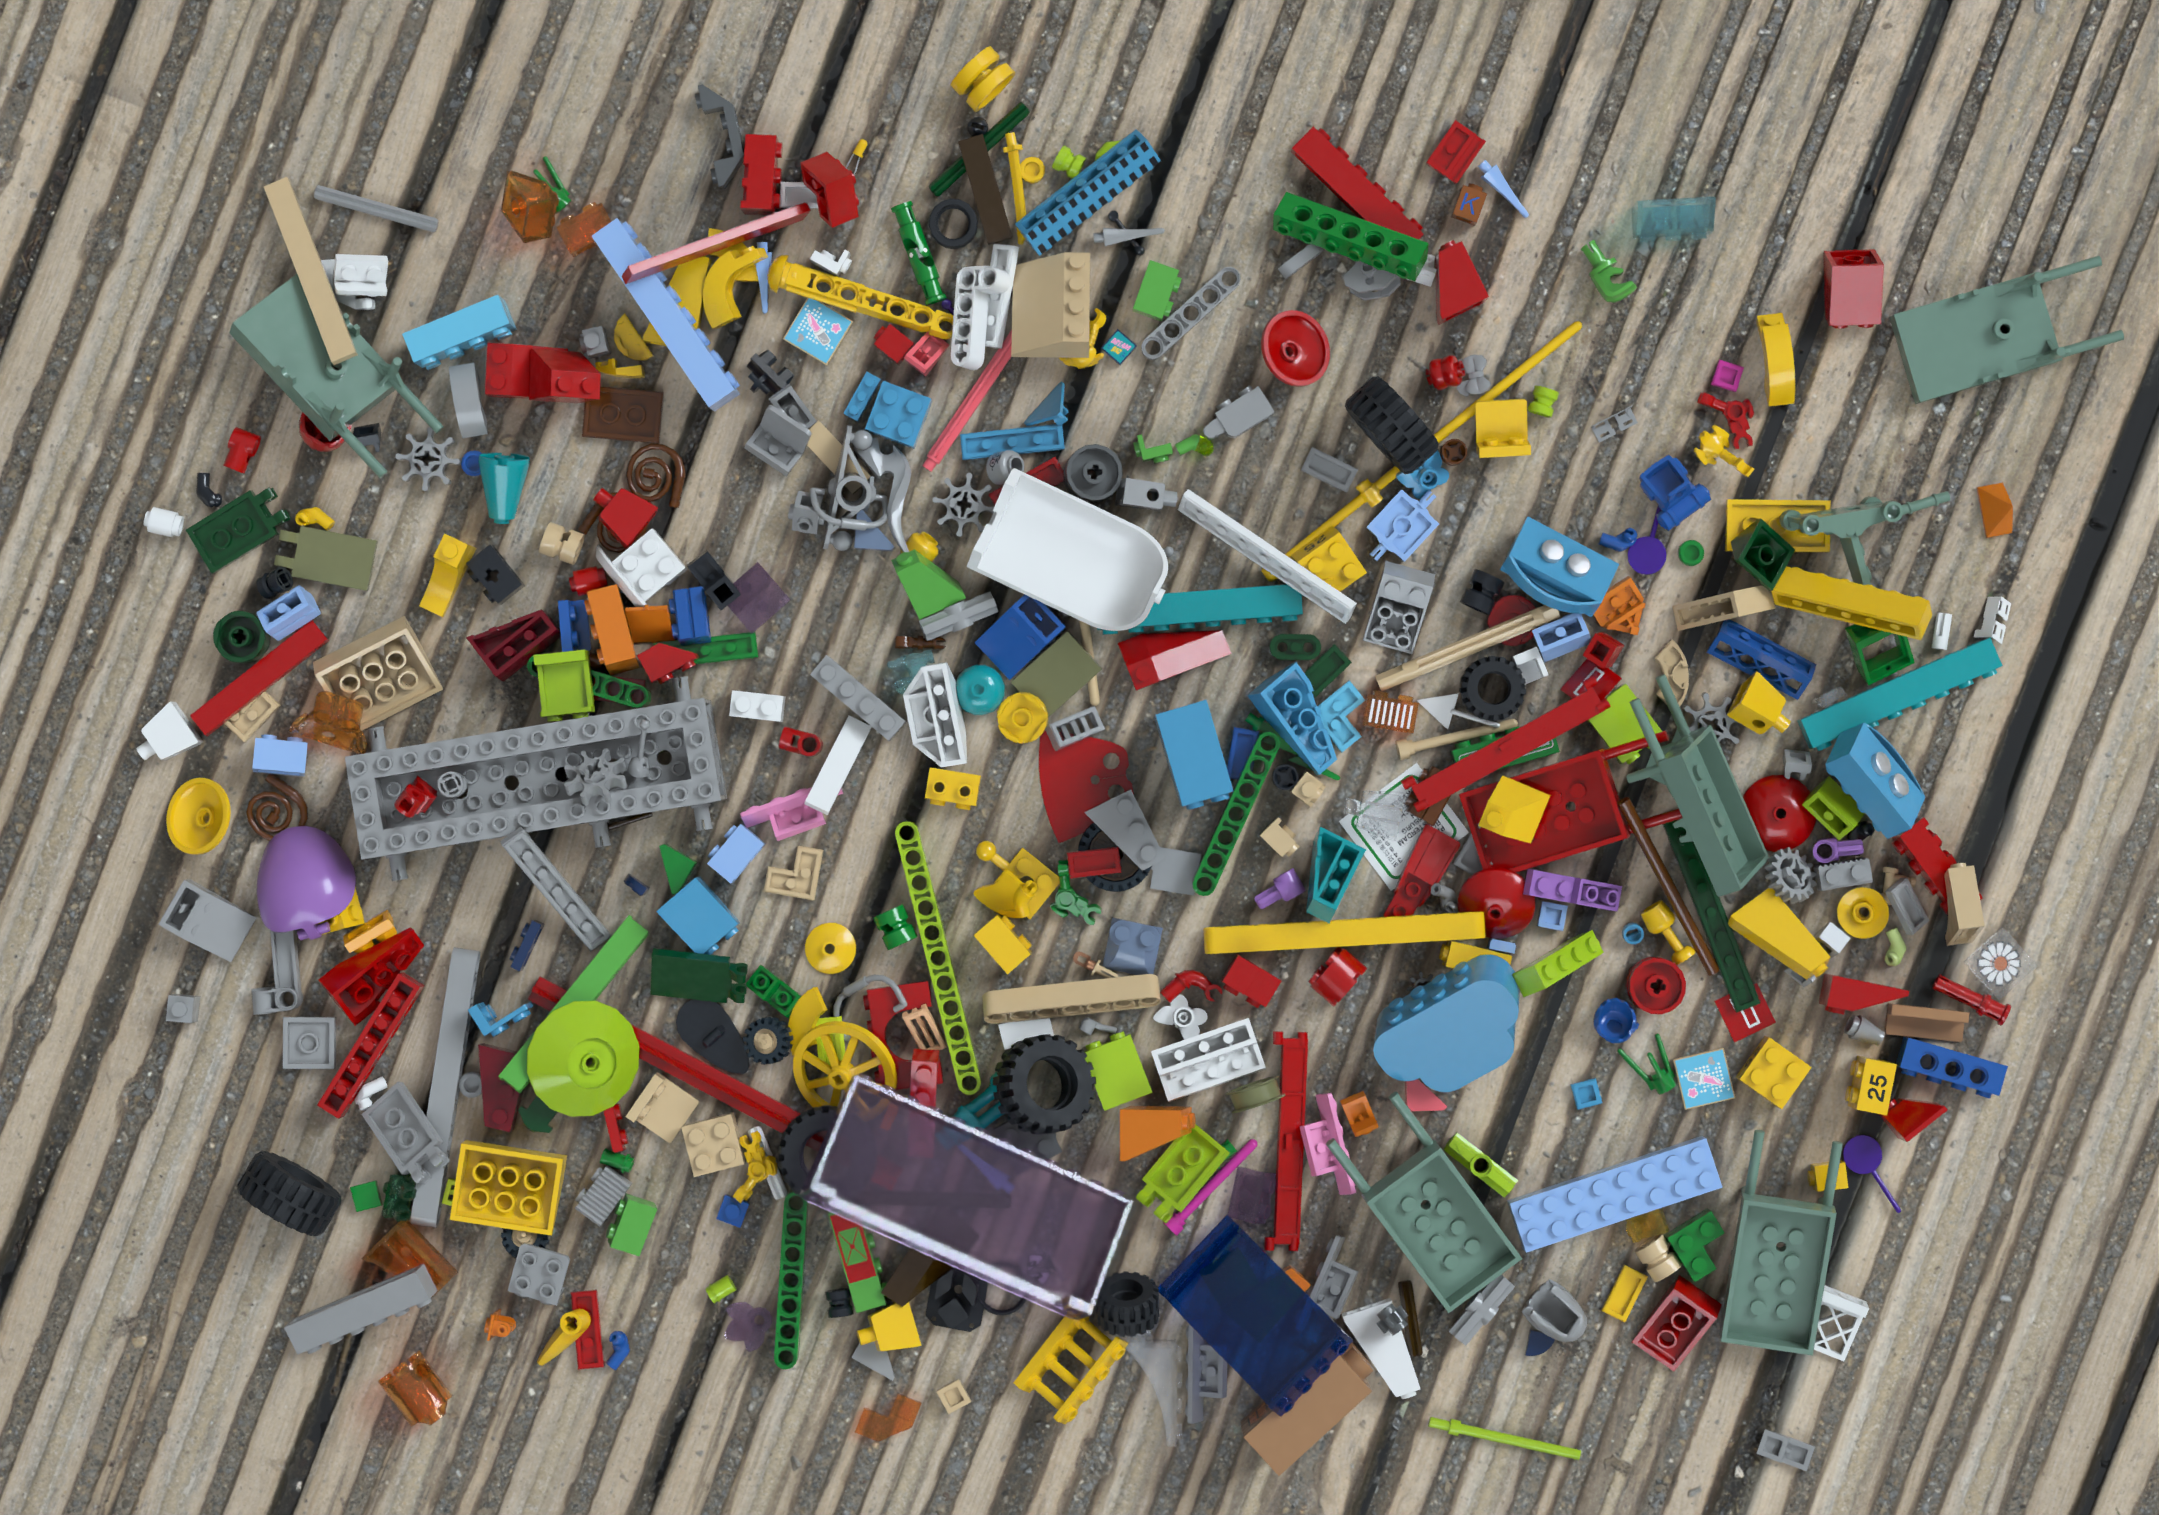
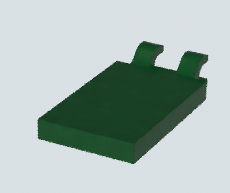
M268 487L255 495L253 490H249L186 529L211 574L217 573L279 535L275 527L292 519L287 510L283 511L282 509L272 515L267 508L266 503L278 497L274 488L270 489Z
M653 948L650 995L727 1003L728 998H731L736 1003H744L745 994L747 993V984L744 983L748 973V964L730 963V957Z

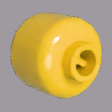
M924 531L911 534L906 541L909 552L915 549L931 562L938 555V542Z

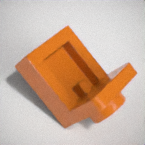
M1364 1091L1340 1100L1355 1137L1367 1135L1379 1127Z

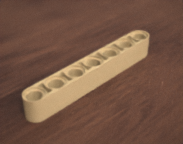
M1143 974L993 990L982 995L984 1021L990 1024L1148 1008L1159 1005L1161 997L1158 976Z

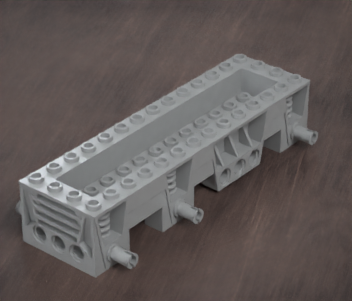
M688 676L680 677V679H672L675 702L595 716H590L588 713V717L572 718L571 720L395 749L386 748L384 726L368 728L371 752L345 757L361 860L386 856V859L389 858L392 881L408 879L404 858L406 853L507 837L521 826L526 833L589 823L593 829L595 848L611 845L607 825L610 819L689 806L691 809H694L696 831L704 830L703 820L705 830L713 829L709 806H711V803L727 799L712 702L704 698L691 699ZM641 720H648L650 726L646 730L643 756L649 761V774L646 777L637 778L628 773V766L630 760L638 756L641 735L639 723ZM604 748H608L611 759L619 760L624 758L627 770L617 775L625 776L627 788L612 787L609 790L610 803L605 802L604 796L597 795L591 797L589 804L584 806L580 797L583 791L575 792L569 796L564 786L566 782H570L575 778H569L565 782H560L556 777V772L560 767H565L566 765L572 767L580 766L583 763L580 755L581 751H586L587 756L594 759V757L602 755ZM663 750L669 751L672 755V761L668 765H662L658 761V755ZM450 771L459 772L464 775L467 780V796L459 799L442 795L438 789L440 776ZM418 775L438 792L436 793V799L425 813L420 812L418 815L415 814L410 818L401 814L395 808L394 802L408 784H412ZM510 775L516 776L519 780V786L515 790H509L505 785V780Z

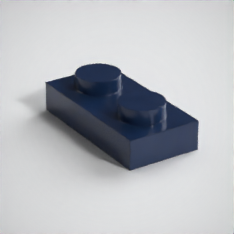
M532 920L531 924H525L520 935L524 939L520 947L515 946L509 959L513 961L511 968L517 971L524 970L545 925L544 923Z

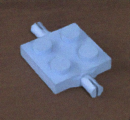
M1401 489L1366 527L1376 536L1379 542L1378 546L1369 554L1373 557L1380 550L1374 560L1378 561L1388 550L1405 562L1439 525L1427 510L1428 505L1436 498L1433 494L1426 501L1432 493L1430 490L1418 501L1411 498Z

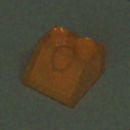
M507 171L501 212L523 243L551 238L553 226L555 225L556 207L559 204L556 192L552 191L545 181L515 171Z

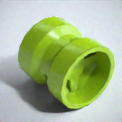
M1064 145L1055 158L1052 168L1058 172L1066 170L1067 177L1073 179L1082 169L1086 157L1081 154L1073 156L1074 153L1071 152V149Z
M1535 386L1532 393L1534 401L1529 403L1527 411L1539 416L1552 418L1554 412L1552 405L1557 401L1559 392L1546 387Z

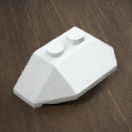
M947 662L922 666L903 694L913 745L940 767L967 763L966 729L953 674Z

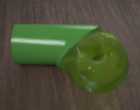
M1197 434L1175 444L1180 456L1191 450L1203 456H1210L1214 452L1213 443L1209 439Z

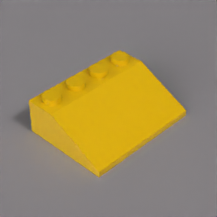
M465 1140L461 1143L450 1220L552 1236L564 1180L567 1155Z

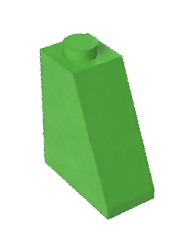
M915 549L910 552L901 553L897 558L891 560L919 620L966 599L962 587L956 579Z

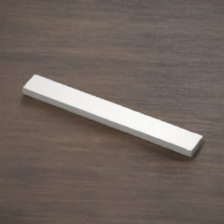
M1189 489L1183 494L1178 511L1346 624L1349 621L1357 604L1356 602Z

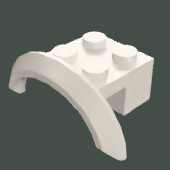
M654 529L649 530L613 561L610 560L600 545L596 546L597 560L635 607L648 605L646 603L647 600L665 585L669 586L688 570Z

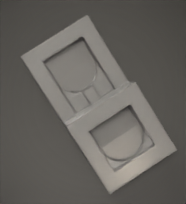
M1765 1429L1756 1454L1807 1471L1816 1446Z

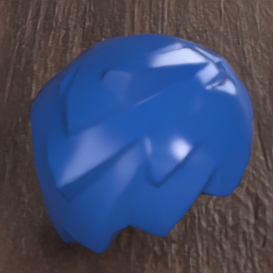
M1618 998L1608 999L1601 1003L1593 1018L1594 1028L1599 1036L1612 1044L1627 1041L1639 1026L1634 1009L1628 1002Z

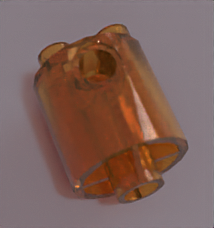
M419 1350L407 1359L410 1364H407L406 1361L402 1362L392 1370L395 1375L392 1376L389 1372L377 1381L411 1427L417 1423H425L431 1426L447 1414V1401L453 1396Z

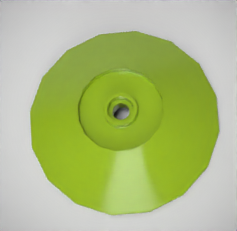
M573 1001L552 1011L536 1028L527 1049V1074L534 1093L550 1109L570 1117L594 1116L613 1107L630 1090L639 1068V1043L632 1025L616 1008L598 1001ZM592 1058L591 1065L586 1066V1060Z

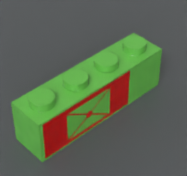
M857 1203L829 1211V1220L856 1313L886 1305L888 1302L887 1297L881 1294L887 1282L882 1283L879 1273L883 1272L880 1258H875L872 1249L876 1247L873 1233H868L865 1223H869L866 1209H861L860 1204Z

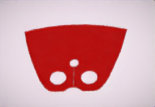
M1044 731L1040 736L1039 776L1045 809L1058 843L1084 833L1094 823L1084 812L1110 800L1108 790L1112 785L1122 786L1124 792L1131 789L1134 795L1132 783L1126 777V769L1129 766L1128 754L1120 745L1098 738L1087 737L1055 751L1047 732ZM1059 732V735H1060L1062 741H1064V738H1063L1061 732ZM1114 753L1119 757V765L1115 769H1108L1104 766L1103 758L1106 754ZM1097 775L1100 778V782L1098 784L1091 783L1092 776Z

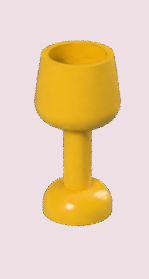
M1663 900L1653 903L1640 913L1648 931L1652 934L1662 932L1674 950L1671 956L1673 963L1678 965L1696 953L1693 947L1689 945L1683 946L1670 926L1675 922V914Z

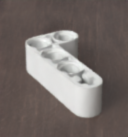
M992 266L964 267L958 272L951 343V360L956 366L973 371L978 370L982 366L985 354L989 294H1001L1009 289L1011 277L1006 271Z

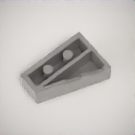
M1131 789L1084 812L1142 871L1165 860Z

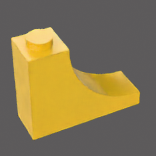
M443 535L433 556V572L419 605L420 607L441 617L445 616L468 568L466 563L472 559L477 548L450 535Z

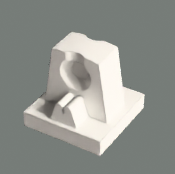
M1428 254L1427 261L1414 282L1431 287L1437 270L1434 269L1435 256Z

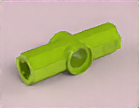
M1458 1132L1450 1138L1443 1148L1445 1152L1504 1198L1518 1181ZM1479 1158H1484L1487 1161L1486 1169L1481 1172L1474 1169V1162Z

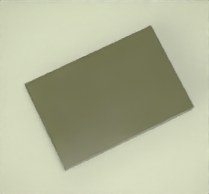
M1068 630L1011 683L1019 692H1027L1037 696L1045 704L1049 718L1098 674L1102 667Z

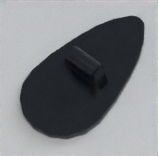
M691 999L686 1002L679 1010L676 1019L677 1031L682 1040L695 1052L717 1067L731 1073H746L749 1069L747 1050H744L743 1047L745 1044L723 1007L719 1003Z

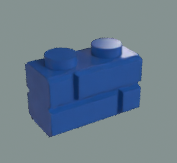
M700 586L674 590L673 599H669L670 612L676 616V623L672 624L673 638L678 639L682 646L711 642L707 599L704 588Z

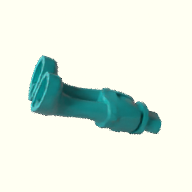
M998 1072L991 1075L989 1078L990 1085L985 1091L965 1106L961 1105L958 1107L957 1112L948 1122L942 1124L943 1128L935 1133L946 1150L955 1144L959 1146L961 1142L974 1136H980L983 1133L982 1130L1003 1115L998 1109V1106L1001 1105L1000 1101L979 1117L975 1114L994 1100L993 1092H997V1085L992 1084L993 1077L998 1076Z

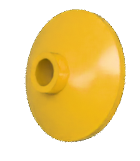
M1858 887L1848 891L1841 898L1837 908V917L1841 927L1849 935L1867 939L1878 935L1885 928L1889 919V907L1884 897L1876 890ZM1862 907H1866L1869 910L1868 916L1861 915L1860 909Z
M824 923L814 928L808 935L805 943V954L811 966L819 972L836 974L848 968L853 962L856 954V942L852 933L846 927L837 923ZM827 944L834 945L835 951L832 954L826 952L825 947Z

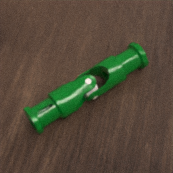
M908 201L892 207L891 211L896 215L900 226L898 229L900 237L908 254L918 285H921L924 292L925 304L928 306L947 299L946 294H943L938 281L940 276L927 245L921 224L916 221L912 210L913 203Z

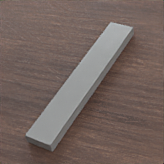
M522 826L500 841L504 849L590 952L611 937L609 931Z

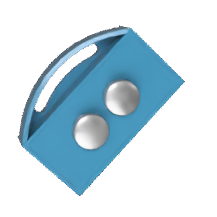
M1527 517L1519 529L1500 570L1509 574L1512 580L1526 594L1538 602L1559 611L1585 614L1592 617L1602 603L1619 564Z
M1861 723L1841 732L1825 763L1827 772L1839 780L1842 790L1846 794H1850L1857 802L1859 811L1866 813L1872 820L1874 829L1878 832L1881 831L1887 839L1912 829L1925 800V795L1903 758L1884 736L1866 723Z

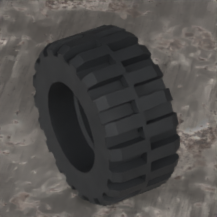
M1371 377L1346 400L1345 408L1357 425L1375 446L1404 474L1413 473L1437 452L1439 443L1435 436L1404 399L1381 377Z
M1044 1034L1018 1041L1011 1045L1010 1050H1006L1002 1054L1003 1062H998L995 1067L998 1076L993 1077L992 1085H997V1092H993L994 1099H999L1001 1103L998 1106L1001 1114H1008L1006 1120L1011 1125L1018 1124V1129L1023 1132L1030 1131L1031 1134L1041 1135L1068 1130L1072 1128V1125L1078 1124L1083 1120L1082 1114L1088 1113L1092 1107L1088 1103L1089 1100H1094L1096 1092L1092 1091V1085L1096 1084V1077L1091 1076L1090 1070L1094 1069L1092 1063H1087L1084 1059L1087 1057V1054L1083 1049L1076 1050L1077 1044L1072 1040L1065 1041V1037L1060 1035L1051 1036L1050 1034ZM1040 1060L1050 1063L1057 1070L1061 1079V1095L1057 1103L1050 1109L1038 1106L1031 1098L1027 1088L1028 1073L1033 1064Z
M831 1105L814 1107L797 1116L784 1131L778 1147L779 1169H781L785 1183L790 1186L796 1195L798 1194L804 1200L817 1203V1205L840 1204L854 1198L870 1181L876 1168V1140L867 1123L853 1111ZM821 1131H834L841 1134L847 1139L852 1149V1161L848 1170L835 1179L826 1180L814 1176L804 1163L803 1152L807 1141L814 1134Z
M261 1151L255 1154L238 1182V1193L253 1207L259 1209L260 1212L270 1216L275 1221L309 1236H319L324 1233L341 1205V1195L329 1183H326L322 1178L301 1167L299 1164L268 1151Z

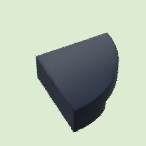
M628 874L624 879V883L640 896L645 895L650 888L631 874Z
M1530 1329L1525 1356H1537L1546 1352L1552 1346L1555 1339L1540 1331Z

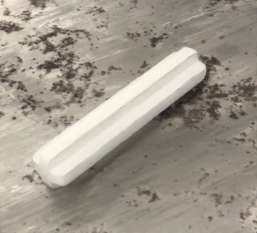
M761 1126L749 1129L748 1134L751 1142L753 1141L751 1133L758 1131L761 1135L760 1147L764 1148L766 1157L768 1155L773 1156ZM777 1170L776 1175H769L766 1178L776 1200L788 1195L779 1170Z

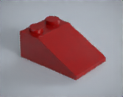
M487 343L485 395L489 397L529 399L530 349L568 351V349Z
M1824 973L1819 1004L1825 1005L1826 1011L1844 1015L1845 1010L1855 1011L1909 996V991Z
M1679 1275L1633 1338L1632 1343L1675 1372L1717 1319L1722 1304Z

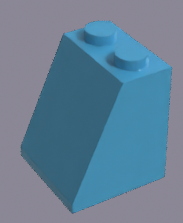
M695 877L656 911L695 953L712 955L720 948L717 943L725 937L728 941L739 931L736 928L740 924L739 920L701 877Z

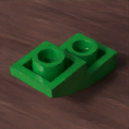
M762 965L757 968L746 983L750 990L787 1018H790L794 1006L801 998L798 992Z

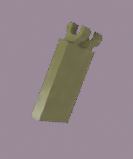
M304 526L300 527L299 533L280 530L279 540L296 543L297 548L295 558L276 555L274 565L291 568L292 577L364 591L369 590L378 544L377 540Z

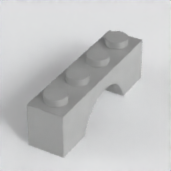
M828 655L822 659L810 674L888 741H891L907 722Z

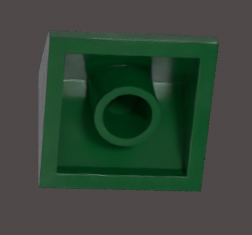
M1757 519L1731 541L1735 561L1767 590L1773 591L1795 549L1762 519Z

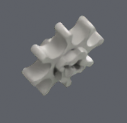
M431 427L427 428L428 436L423 442H417L412 434H407L406 439L413 445L411 453L408 455L397 453L395 456L397 460H408L411 464L409 473L403 475L402 479L409 482L415 475L422 476L424 481L422 490L425 492L430 491V480L437 476L442 478L444 484L450 485L451 480L444 473L446 466L449 464L461 465L460 459H449L446 455L447 448L454 444L455 440L448 437L442 444L435 443L433 437L435 431ZM436 448L440 451V455L436 452ZM429 453L430 456L439 459V461L429 462V465L418 460V458L428 457Z
M971 473L966 474V484L960 488L954 487L951 480L946 478L944 482L950 487V495L945 499L937 497L932 499L933 503H941L947 507V514L943 518L938 519V524L942 526L949 519L955 520L959 525L956 533L958 537L963 536V527L967 523L976 524L979 532H983L984 527L979 523V515L984 511L994 513V507H987L982 503L983 495L992 490L991 486L986 485L981 491L973 490L970 484L973 478ZM961 492L959 496L954 498L957 493ZM967 493L968 503L972 506L971 508H966L964 517H961L962 510L957 505L958 502H963ZM972 494H974L977 497V502H975L971 497ZM951 509H955L958 515L955 516ZM975 512L974 516L968 518L969 515Z
M1703 692L1701 696L1704 700V705L1700 710L1694 711L1688 705L1683 706V710L1691 713L1693 716V722L1688 726L1690 731L1697 730L1698 723L1700 728L1708 726L1702 721L1703 717L1711 721L1715 718L1714 723L1721 729L1720 731L1713 729L1715 735H1717L1718 742L1724 738H1729L1733 743H1739V739L1732 736L1729 732L1730 725L1737 721L1728 717L1725 712L1726 706L1731 702V698L1725 696L1722 704L1714 707L1709 703V694Z
M604 748L602 755L594 757V759L589 758L586 751H581L580 755L583 763L580 766L572 767L566 765L564 767L567 778H575L564 784L567 795L570 796L575 792L583 791L580 797L584 806L589 804L591 797L597 795L604 796L605 802L610 803L609 790L612 787L627 788L625 776L617 775L627 770L625 760L620 758L615 762H609L611 756L608 748Z

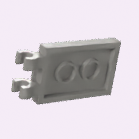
M397 1082L361 1114L401 1174L407 1175L410 1173L417 1184L420 1181L425 1184L432 1178L430 1173L423 1167L429 1159L435 1167L440 1165L441 1168L450 1162L448 1156L438 1148L443 1143V1140L403 1082Z

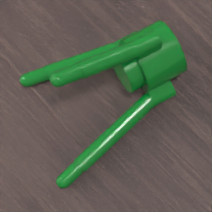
M546 156L543 157V161L557 187L552 188L537 169L533 173L547 189L548 193L544 196L547 201L520 182L509 178L510 183L541 204L548 212L553 210L557 214L571 202V199L568 197L570 193L564 188Z
M1655 1034V1038L1665 1069L1660 1068L1652 1053L1648 1052L1647 1056L1655 1070L1650 1075L1652 1079L1619 1048L1617 1052L1647 1083L1650 1090L1656 1089L1660 1095L1676 1086L1673 1079L1675 1074L1670 1067L1660 1034Z

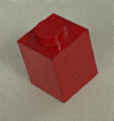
M891 324L887 328L882 326L874 336L876 340L874 346L897 365L902 363L905 355L915 345L914 342Z
M1604 632L1595 633L1582 656L1603 669L1611 668L1625 645Z

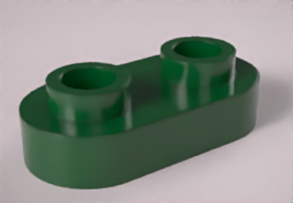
M1279 634L1271 640L1269 649L1272 656L1279 660H1312L1320 654L1321 643L1316 636L1311 634ZM1280 642H1284L1287 645L1285 652H1280L1277 649ZM1305 643L1312 644L1313 649L1311 652L1303 650Z

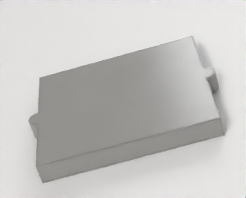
M1160 847L1165 860L1151 867L1153 873L1150 889L1194 896L1195 890L1193 889L1192 880L1200 864L1201 854Z

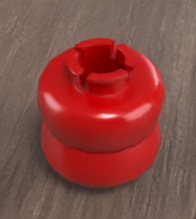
M1454 355L1431 360L1429 369H1426V375H1430L1426 377L1430 385L1433 384L1437 390L1460 385L1462 376H1465V370H1461L1464 369L1463 362L1461 360L1458 362Z

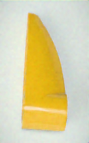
M579 1308L567 1312L561 1317L559 1327L548 1340L537 1360L539 1365L543 1366L558 1356L588 1329L591 1319L587 1311ZM574 1318H576V1320H577V1322H576V1325H577V1326L574 1325V1321H575Z

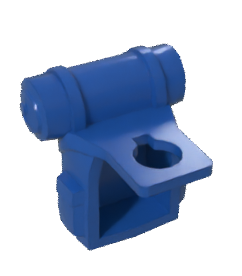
M1670 455L1654 463L1639 477L1640 487L1651 501L1655 500L1661 509L1656 514L1659 525L1667 531L1680 525L1683 520L1698 509L1703 508L1711 500L1709 490L1700 483L1694 486L1687 477L1688 471L1677 458H1672Z

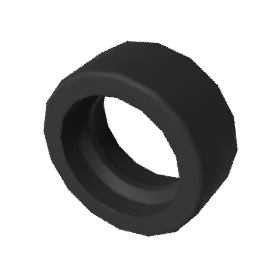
M950 198L941 201L933 208L930 214L929 228L932 237L939 245L945 248L959 249L965 247L974 239L977 233L978 221L975 211L968 203L960 199ZM949 209L962 211L967 216L969 222L966 233L957 239H949L943 236L938 227L941 214Z

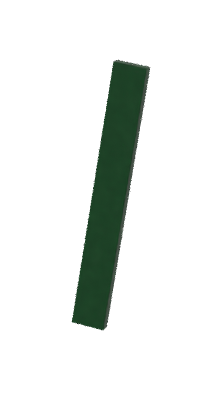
M1677 820L1662 824L1735 1012L1737 1013L1760 1004L1732 928L1728 925V918L1721 900L1715 892L1694 842H1680L1679 837L1686 835V830L1683 827L1674 828L1673 823Z

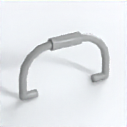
M810 489V498L814 511L821 519L830 524L838 525L840 528L865 531L866 529L877 528L883 525L888 519V498L886 495L876 494L874 500L882 501V517L875 522H867L866 520L848 518L836 519L827 515L820 508L817 501V494L824 495L825 489Z
M876 974L868 977L863 976L843 989L844 991L837 997L833 1006V1017L839 1016L841 1003L847 996L850 997L873 981H882L894 991L900 1002L893 1007L894 1012L897 1013L907 1006V1002L900 988L890 978ZM844 1034V1042L850 1041L851 1036Z

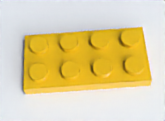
M1727 499L1725 551H1733L1731 541L1757 519H1762L1795 549V552L1828 553L1830 552V535L1819 532L1812 536L1802 533L1800 529L1795 531L1786 530L1780 524V516L1786 510H1795L1800 514L1829 510L1831 500Z

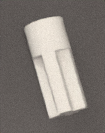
M1937 612L1931 648L1947 650L1952 619L1951 614Z

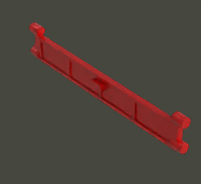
M1593 675L1582 681L1587 691L1423 781L1416 783L1412 775L1403 779L1401 784L1404 789L1407 790L1411 787L1418 799L1417 802L1413 803L1416 811L1420 812L1610 708L1608 700L1605 698L1600 701L1593 688L1598 685L1595 676Z
M1273 1031V1044L1282 1045L1280 1093L1285 1094V1096L1279 1099L1274 1236L1264 1237V1250L1274 1251V1244H1289V1251H1299L1304 1143L1299 1126L1305 1125L1308 1032H1297V1038H1283V1031Z

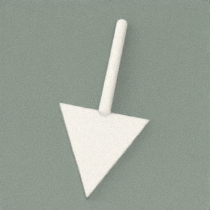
M1459 693L1417 700L1447 729L1453 714L1496 728L1500 727V724L1497 722L1480 719L1474 715L1455 710Z

